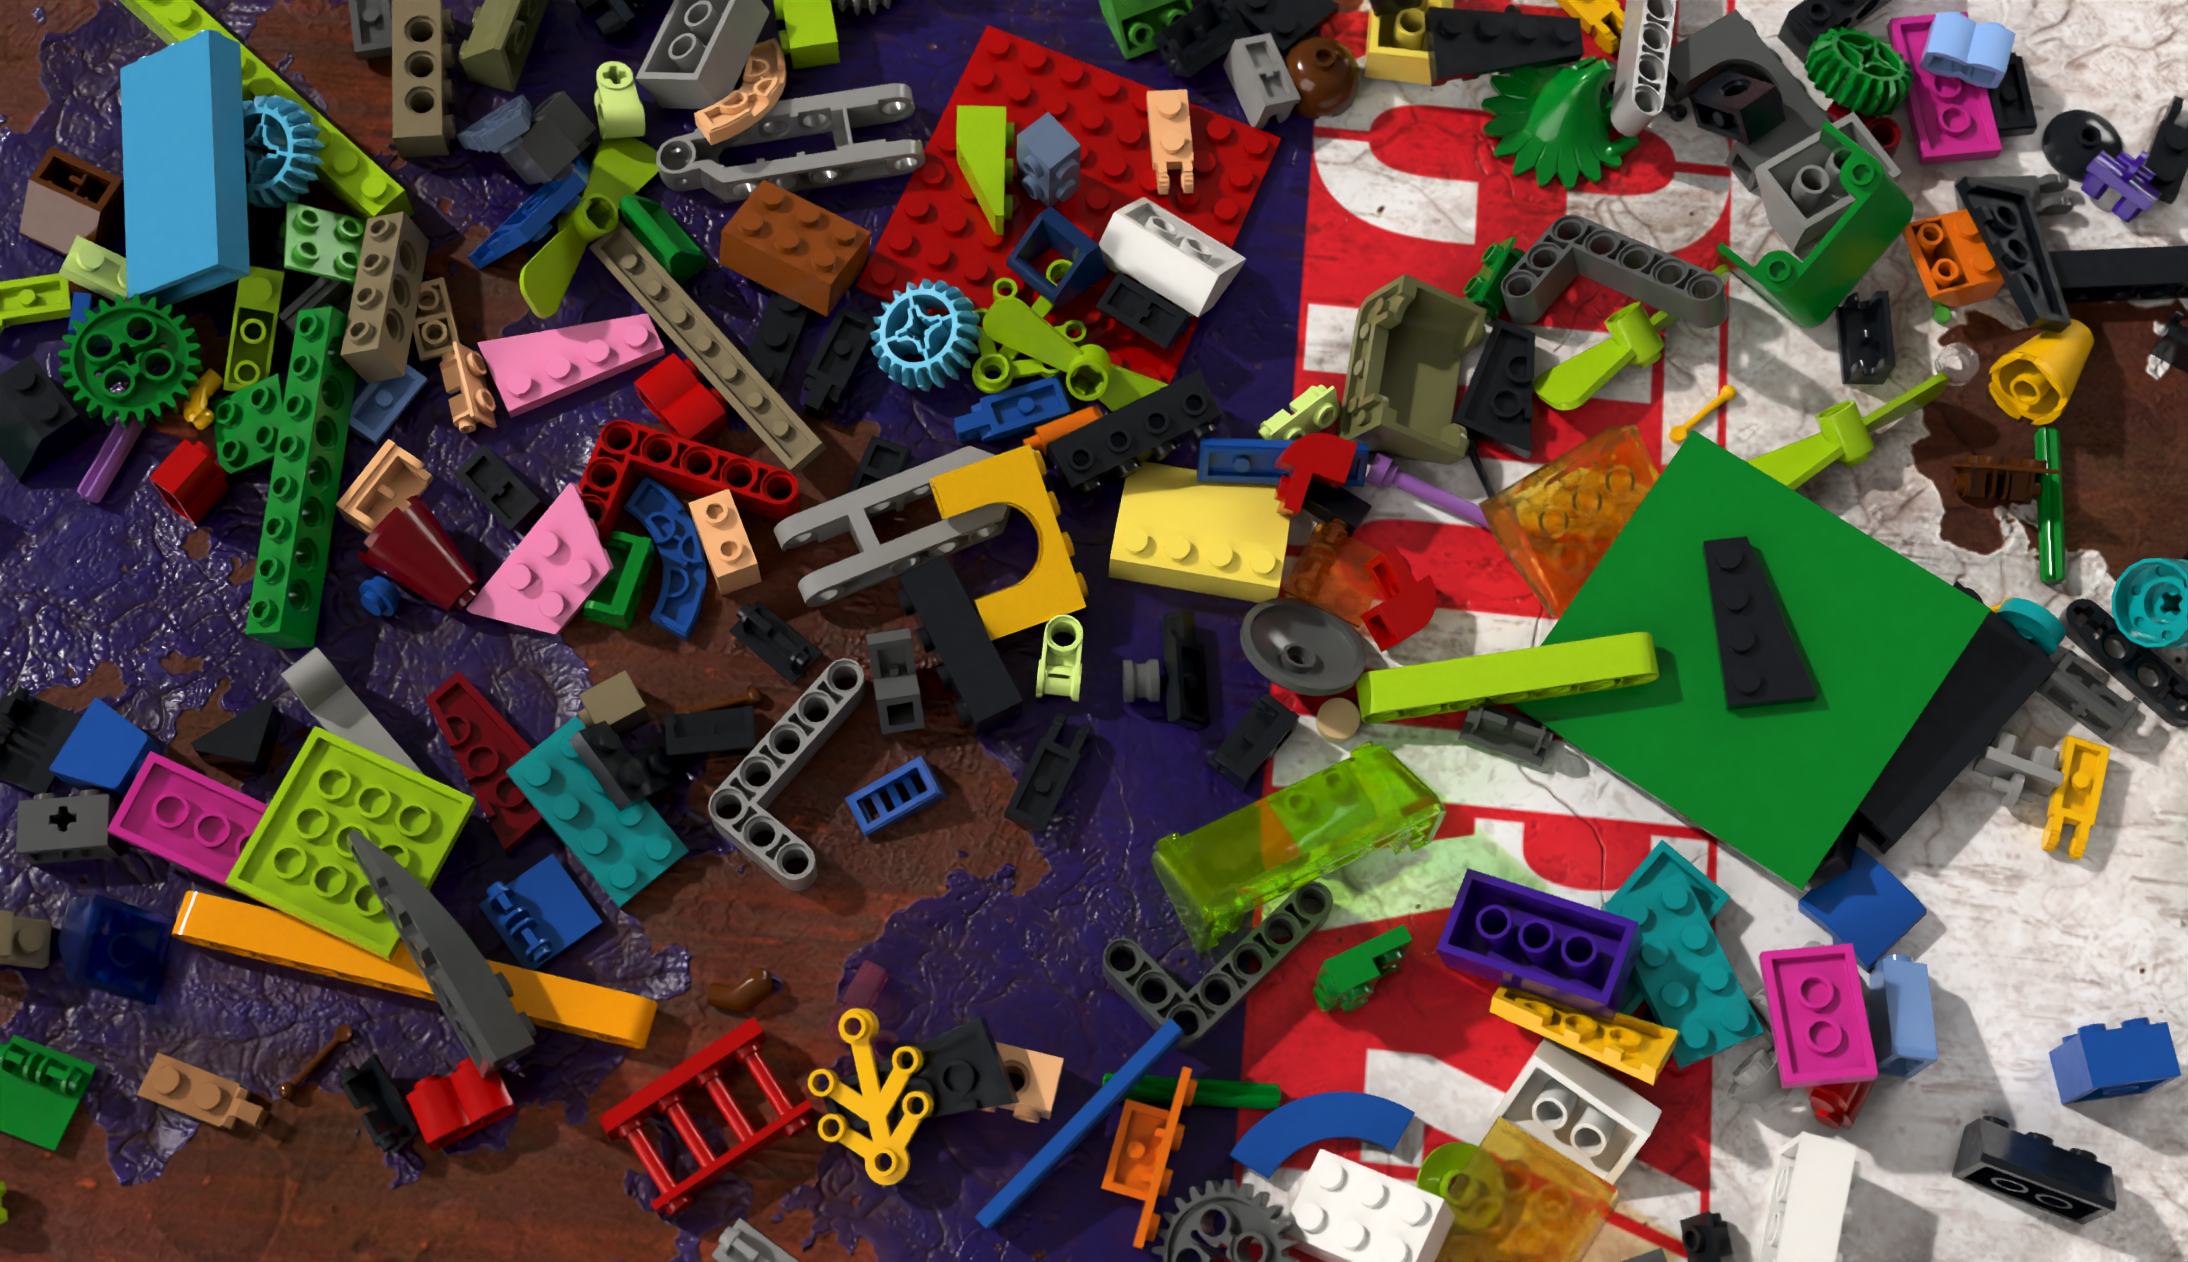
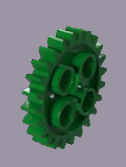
M118 294L115 298V306L109 307L101 299L99 300L100 312L95 314L93 311L85 308L83 309L87 318L85 323L75 320L70 322L77 334L76 336H62L65 345L70 349L58 351L61 361L66 363V365L58 369L62 378L69 379L63 384L67 393L75 394L73 400L78 408L88 404L86 411L92 419L103 412V420L107 426H110L115 418L119 417L124 429H128L132 418H137L142 428H146L147 416L153 415L157 421L162 423L164 422L162 410L167 408L171 412L178 414L179 410L175 401L178 398L188 402L191 400L186 386L199 387L200 385L198 378L192 374L203 371L201 360L196 359V357L203 354L201 346L198 343H193L198 339L194 328L186 329L188 321L184 314L174 318L175 311L171 304H168L159 311V303L156 297H152L145 306L142 305L139 294H134L131 304H125L121 295ZM141 329L152 331L151 335L144 340H134L132 338L135 332ZM161 345H167L166 349H159ZM109 346L112 348L111 352L105 357L97 358L92 356L93 352L99 347ZM134 357L137 362L129 365L126 359ZM164 364L170 366L169 371L162 376L150 374L157 365ZM97 373H103L101 377H95ZM118 382L130 383L129 388L123 393L115 394L110 392L113 385Z

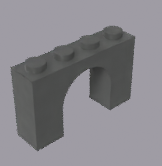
M1735 9L1671 47L1665 90L1677 104L1689 96L1688 93L1724 69L1777 86L1782 95V107L1786 121L1750 145L1739 141L1735 142L1725 161V164L1748 192H1751L1759 187L1755 175L1757 166L1819 132L1821 125L1826 120L1830 124L1832 123L1827 112L1818 107L1806 93L1802 82L1797 78H1793L1783 66L1779 55L1773 49H1769L1757 35L1754 25L1750 21L1745 20Z

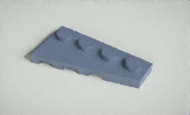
M521 94L457 133L456 137L464 149L478 150V152L484 150L486 153L490 151L497 153L500 151L501 154H504L523 142L520 135L530 130L532 107L525 95Z

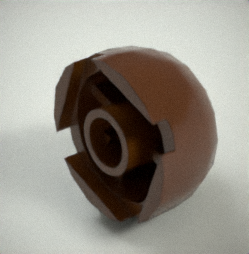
M1316 36L1301 41L1289 51L1284 63L1301 97L1300 102L1293 107L1296 113L1310 119H1319V115L1329 114L1335 117L1341 115L1352 105L1359 88V65L1354 54L1342 42L1331 37Z

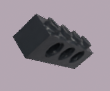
M1804 0L1788 12L1777 37L1804 64L1807 61L1806 58L1814 40L1818 39L1820 34L1826 33L1829 28L1835 29L1837 26L1844 27L1845 29L1856 27L1892 0Z

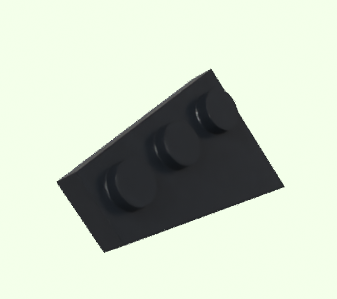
M1496 319L1453 420V423L1466 428L1467 435L1529 459L1531 454L1532 442L1530 434L1533 414L1534 332L1501 319Z

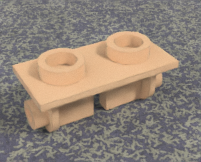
M454 342L455 352H448L442 355L443 361L439 364L446 392L453 394L459 390L461 391V394L448 399L453 424L459 428L461 433L475 431L476 424L479 422L494 429L497 427L493 413L495 401L487 389L484 376L486 373L485 362L478 352L458 342Z

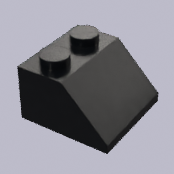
M32 355L0 375V457L21 484L93 436Z

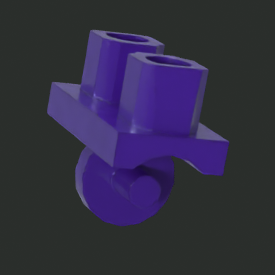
M2123 150L2116 159L2102 151L2086 168L2089 173L2081 186L2083 192L2097 200L2102 197L2109 187L2121 194L2122 197L2112 208V211L2127 223L2142 211L2146 212L2162 194L2148 184L2156 174L2143 165L2150 156L2144 150L2136 159Z

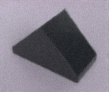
M267 698L190 744L207 764L266 776L284 718L272 700Z

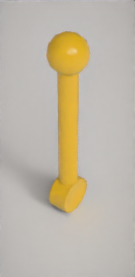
M1732 385L1723 386L1720 395L1683 426H1674L1669 433V439L1676 444L1682 443L1690 429L1724 401H1731L1736 397L1735 387Z

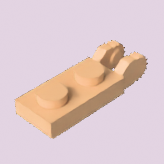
M1187 89L1147 91L1146 103L1152 168L1156 170L1158 194H1168L1170 180L1167 170L1181 169L1183 193H1193L1194 156Z

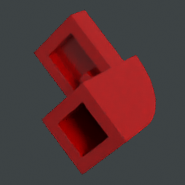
M1314 433L1303 436L1288 446L1280 454L1274 465L1275 468L1289 472L1288 477L1281 476L1276 488L1274 499L1280 501L1277 513L1291 518L1298 515L1310 480L1336 489L1344 485L1358 443L1331 434Z
M1395 545L1364 563L1385 601L1363 613L1360 617L1381 652L1424 628L1431 620L1436 607V590L1431 576L1428 575L1417 582L1412 575L1408 560L1399 553Z

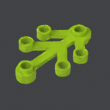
M1064 259L1054 261L1047 268L1046 278L1057 286L1058 284L1055 281L1064 277L1073 262ZM1000 278L994 283V301L1001 297H1006L998 293L1001 288H1009L1012 290V294L1009 297L1017 298L1018 287L1014 280ZM1040 295L1031 309L1045 319L1054 306ZM984 308L975 310L980 319L984 318L988 311ZM1069 320L1062 326L1054 327L1078 348L1086 341V327L1081 321ZM976 325L982 335V338L977 339L981 357L973 365L972 379L981 391L996 394L1009 388L1013 379L1039 374L1043 378H1049L1062 374L1063 371L1057 368L1053 370L1046 369L1043 366L1044 362L1037 359L1014 361L1020 352L1005 345L997 353L995 342L986 335L983 327ZM1070 330H1077L1081 333V336L1070 338L1066 333ZM989 371H997L1000 377L989 379L985 375Z

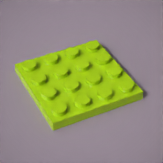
M314 726L225 883L234 890L391 961L402 939L346 845L347 834L354 830L358 831L396 860L429 891L477 802L475 798Z

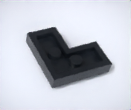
M606 721L579 730L568 740L619 812L673 789L682 780L673 768L670 759L662 753L657 745L630 755L621 743L617 733L610 728Z

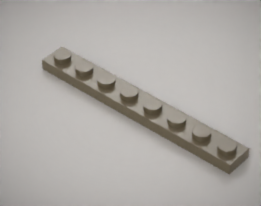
M621 221L618 222L613 231L600 237L589 247L595 256L794 476L826 449L820 439Z

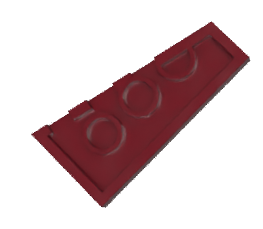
M458 671L425 698L498 840L508 855L546 822L506 774V770L533 749L464 675Z

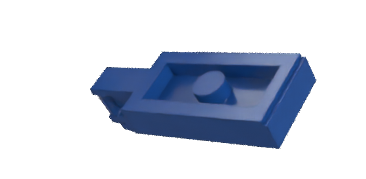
M1056 375L980 398V403L970 407L971 413L954 418V430L959 443L981 437L982 442L996 441L1032 430L1038 426L1072 414V409L1060 378Z

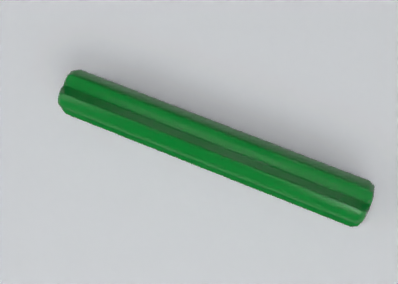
M2042 427L2034 435L2035 460H2046V469L2061 470L2060 474H2036V482L2041 484V493L2037 499L2040 580L2044 584L2057 585L2066 579L2060 432L2057 428Z
M1106 1073V1074H1104L1103 1079H1102V1087H1103L1116 1073ZM1146 1075L1123 1100L1172 1103L1179 1077ZM1190 1078L1198 1081L1191 1105L1276 1110L1280 1105L1281 1089L1278 1084Z

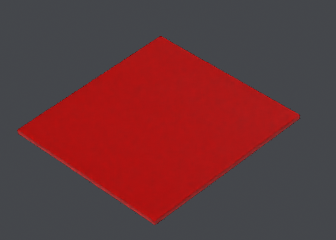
M987 25L924 150L925 164L921 168H915L856 289L892 304L895 300L893 290L900 291L902 294L906 293L907 282L914 283L919 288L923 278L930 280L933 284L940 280L946 282L950 287L953 286L963 292V296L968 297L975 307L973 311L980 308L989 310L995 302L993 299L994 283L1000 278H1010L1017 284V298L1031 308L1040 294L1008 268L1006 261L1037 215L1047 209L1039 199L1034 200L1025 192L1021 180L1017 177V135L1047 112L1081 145L1079 187L1075 194L1067 201L1061 202L1059 200L1052 207L1097 244H1099L1115 211L1145 197L1232 249L1280 145L1281 138L1188 102L1194 156L1193 193H1183L1181 169L1167 170L1170 180L1168 194L1159 195L1156 170L1152 168L1146 103L1147 91L1158 90ZM957 105L1006 106V122L1014 123V147H1006L1005 157L1013 158V183H1005V195H1013L1012 220L1004 219V235H995L957 163ZM1050 248L1029 264L1046 277L1047 268L1051 263L1066 259L1053 248ZM1106 267L1107 276L1063 307H1053L1044 319L1053 327L1062 326L1069 320L1081 321L1086 327V341L1083 345H1098L1108 352L1112 364L1163 383L1171 384L1201 316H1189L1190 329L1185 336L1179 335L1175 342V350L1172 353L1167 352L1096 308L1097 303L1117 274ZM1123 274L1131 280L1135 281L1136 283H1139V281L1132 278L1131 276ZM1062 278L1057 279L1055 283L1059 284ZM1001 288L998 293L1002 296H1009L1012 294V290ZM1158 295L1159 297H1161V298H1163L1164 300L1168 301L1169 303L1173 304L1172 301L1168 300L1167 298L1163 297L1162 295ZM942 308L927 310L930 316L940 314L943 317L950 314L949 310ZM981 318V322L977 324L979 327H983V318ZM1070 330L1066 333L1070 338L1081 336V333L1077 330ZM994 341L995 345L999 347L1003 346L1002 344ZM1021 352L1019 353V354L1022 355V356H1025V357L1030 358V359H1034V358H1032V357H1030V356H1028V355H1025V354H1023V353H1021Z

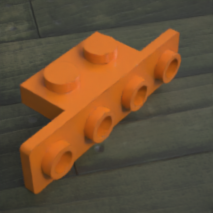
M1183 1066L1181 1068L1170 1111L1125 1099L1102 1182V1189L1145 1201L1133 1242V1247L1143 1249L1145 1240L1154 1242L1161 1215L1153 1213L1157 1195L1166 1197L1173 1170L1165 1168L1169 1151H1179L1185 1130V1125L1177 1123L1182 1105L1191 1107L1198 1081L1190 1079L1192 1069Z

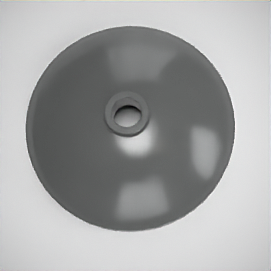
M1294 598L1270 599L1254 606L1245 616L1241 626V646L1251 664L1266 679L1288 691L1309 696L1338 694L1354 686L1364 671L1366 651L1357 632L1339 615L1318 604Z

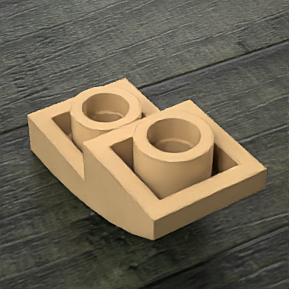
M444 277L421 283L413 326V334L421 361L441 357L448 352H455L453 343H460Z

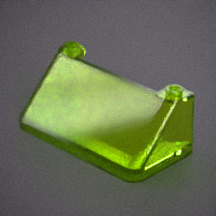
M1370 741L1352 750L1350 758L1186 835L1181 836L1179 832L1162 838L1156 843L1158 850L1153 853L1151 863L1197 953L1200 954L1218 945L1216 938L1224 935L1229 930L1231 934L1238 931L1246 912L1389 844L1395 855L1402 853L1407 844L1412 852L1430 844L1446 814V809L1439 796L1385 745L1375 746L1373 741Z

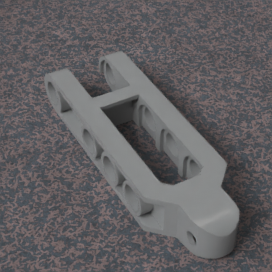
M892 83L778 101L754 125L714 145L708 142L697 127L693 133L665 141L657 152L656 162L660 177L668 188L674 191L704 188L721 200L732 202L748 199L763 179L789 192L912 173L915 168L924 166L925 156L921 140L908 139L886 142L885 139L853 144L851 128L896 122L914 113L915 106L910 87L906 84ZM833 131L835 151L805 155V152H799L796 157L765 161L764 158L756 159L757 163L724 168V164H719L718 156L725 148Z
M967 446L794 514L779 522L774 528V533L783 552L786 549L799 547L814 540L820 543L848 531L851 532L860 552L818 569L802 578L798 583V588L805 604L808 607L828 604L918 568L943 555L948 556L1003 534L1014 507L999 503L987 504L952 516L881 545L869 521L870 518L893 509L896 512L904 509L905 504L933 494L928 481L929 478L996 455ZM1046 475L1041 476L1044 485H1045Z

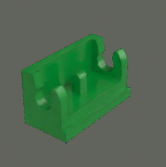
M612 531L607 553L614 569L590 599L587 600L583 617L629 631L654 563L656 551L651 538L644 536L642 538L620 531Z

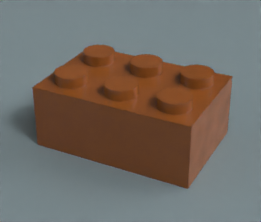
M763 179L722 229L719 264L827 317L867 265L871 231Z

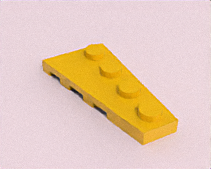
M1502 984L1493 995L1490 1008L1491 1013L1511 1023L1518 1024L1654 1085L1673 1052L1679 1032L1618 1012L1615 1015L1614 1021Z

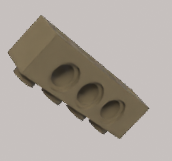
M392 0L393 140L400 158L449 155V139L456 138L455 119L453 114L449 115V104L455 103V87L453 79H448V69L455 68L453 45L448 44V34L454 33V17L452 9H445L443 0ZM430 38L425 42H419L422 39ZM431 73L426 77H419L422 74ZM432 108L428 112L419 113L423 109Z
M404 211L367 219L341 350V356L367 383L404 377L429 240Z

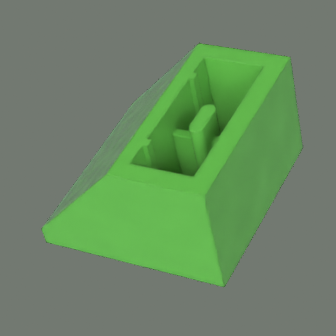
M1099 0L1102 14L1127 60L1157 49L1152 36L1193 9L1191 0Z

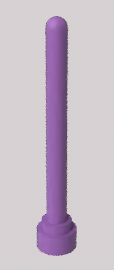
M1380 451L1377 452L1365 482L1378 488L1381 485L1388 488L1390 484L1544 555H1551L1555 551L1556 545L1552 539L1398 469V464L1392 462L1393 457Z

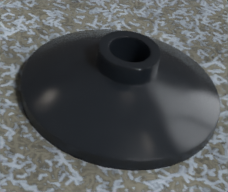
M2070 110L2057 115L2049 122L2042 136V149L2048 163L2058 173L2067 175L2071 180L2084 182L2089 173L2086 168L2092 160L2102 151L2116 159L2122 152V142L2114 126L2102 116L2086 110ZM2083 137H2085V138H2087L2088 140H2090V142L2085 141V140L2083 139Z

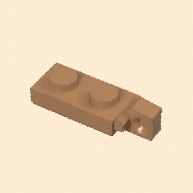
M158 1052L137 1093L143 1099L222 1130H225V1128L233 1130L237 1121L262 1129L269 1115V1112L264 1110L265 1108L247 1101L251 1091L245 1089L242 1085Z

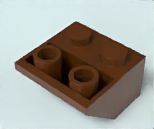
M51 146L28 180L19 233L21 236L66 257L77 235L107 248L125 221L124 180Z

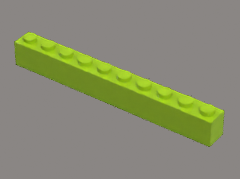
M119 0L167 45L179 43L195 36L199 31L208 29L218 31L222 36L240 43L193 0ZM240 43L243 101H254L255 96L264 95L269 97L277 95L286 98V100L299 103L300 106H303L304 111L314 116L312 124L317 125L322 130L315 140L321 141L325 145L324 148L317 152V157L324 164L316 165L314 169L321 184L360 219L367 220L368 218L403 211L408 217L414 214L405 190Z

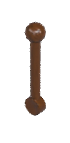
M751 688L744 695L690 709L684 705L678 706L674 713L682 714L721 710L748 702L752 705H757L762 701L763 694L759 689Z
M341 1024L337 1026L334 1031L335 1037L290 1082H284L280 1085L278 1093L281 1098L287 1100L293 1098L297 1092V1087L341 1043H349L353 1039L354 1032L349 1025Z

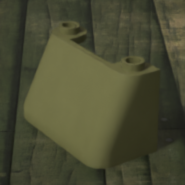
M1403 274L1367 296L1362 302L1356 317L1337 437L1355 443H1367L1369 451L1372 452L1380 451L1384 454L1451 465L1464 459L1469 447V439L1465 427L1452 423L1461 358L1474 348L1479 347L1483 342L1486 334L1484 326L1486 309L1407 274Z

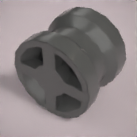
M1148 659L1146 663L1136 664L1133 660H1123L1124 703L1134 702L1137 698H1147L1150 702H1159L1160 677L1158 659Z

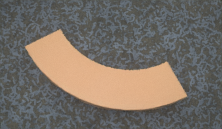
M776 38L754 44L744 66L743 84L739 90H733L728 96L714 105L694 113L696 126L711 145L727 140L748 129L761 120L778 102L786 84L787 73L784 53Z

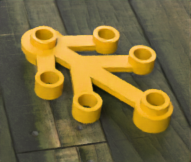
M850 1009L842 1015L839 1021V1032L843 1040L851 1044L862 1095L841 1082L838 1075L831 1069H817L812 1072L808 1079V1087L814 1095L819 1097L829 1096L869 1122L872 1140L850 1128L848 1120L841 1114H827L823 1116L818 1124V1132L825 1141H839L865 1158L867 1174L873 1181L881 1185H893L903 1180L910 1168V1155L906 1148L921 1121L927 1118L934 1108L933 1099L928 1093L923 1091L910 1092L905 1096L902 1103L905 1115L891 1135L888 1116L912 1074L921 1069L923 1055L918 1048L913 1046L898 1048L892 1056L894 1068L881 1089L871 1042L877 1037L879 1032V1021L876 1015L868 1009ZM855 1018L861 1023V1030L857 1035L852 1034L850 1031V1023ZM907 1051L914 1058L913 1065L909 1069L905 1068L902 1064V1057ZM823 1074L829 1078V1087L826 1091H822L818 1085V1080ZM916 1097H920L924 1102V1109L920 1114L915 1113L912 1109V1102ZM833 1119L839 1123V1132L836 1136H832L828 1130L829 1122ZM884 1153L888 1154L892 1159V1165L887 1171L880 1165V1158Z

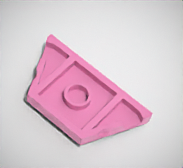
M570 482L468 605L466 608L468 612L555 635L560 634L614 569L607 550L600 543L598 529L593 518H590L580 496L582 492L577 484Z

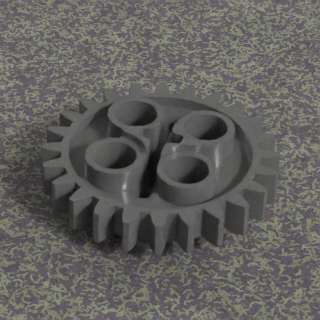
M1225 1179L1222 1189L1218 1181H1207L1206 1193L1200 1186L1190 1187L1192 1201L1186 1197H1176L1175 1202L1179 1212L1164 1211L1163 1216L1170 1223L1169 1228H1158L1156 1232L1158 1236L1165 1239L1164 1246H1156L1151 1249V1252L1163 1256V1262H1189L1190 1254L1194 1250L1200 1254L1202 1262H1224L1225 1256L1213 1247L1228 1248L1226 1256L1233 1262H1254L1249 1254V1246L1254 1238H1258L1263 1246V1254L1258 1262H1300V1260L1290 1257L1288 1253L1289 1249L1299 1245V1240L1286 1239L1285 1233L1293 1227V1222H1279L1277 1220L1284 1207L1282 1205H1272L1267 1208L1270 1193L1259 1192L1253 1197L1254 1184L1243 1183L1238 1190L1236 1180ZM1218 1211H1221L1226 1218V1228L1221 1235H1218L1213 1227V1219ZM1197 1230L1211 1246L1198 1241L1194 1237V1232Z

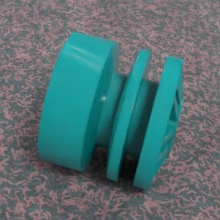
M2172 558L2142 559L2128 566L2117 579L2112 593V615L2118 629L2131 642L2146 648H2188V560Z

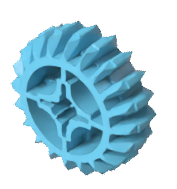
M264 95L255 96L254 101H243L247 203H253L254 206L261 208H284L287 201L298 203V193H310L307 183L309 180L319 179L314 169L316 165L324 164L317 157V152L324 148L325 145L315 139L322 130L317 125L312 124L314 116L304 111L303 106H300L299 103L286 100V98L277 95L269 97ZM264 150H269V151L276 150L277 153H276V154H272V153H267V154H265V153H263V151H264Z
M923 278L919 288L914 283L907 282V290L904 294L893 290L895 298L893 303L890 305L889 303L881 302L882 308L886 311L884 316L873 317L875 324L880 328L870 332L871 339L877 343L871 349L873 354L879 359L877 363L880 369L885 373L888 372L889 378L895 383H902L906 388L912 390L918 386L923 391L929 392L933 383L939 388H945L947 376H950L953 380H959L957 369L961 365L964 368H971L970 362L966 358L968 354L979 353L978 347L973 341L982 338L981 331L976 327L981 321L979 315L973 311L975 307L968 297H964L963 292L957 287H950L946 282L940 280L933 284L930 280ZM942 308L949 310L950 314L943 317L940 314L930 316L927 310ZM908 353L912 355L921 354L924 356L925 361L908 362L904 361L902 356Z

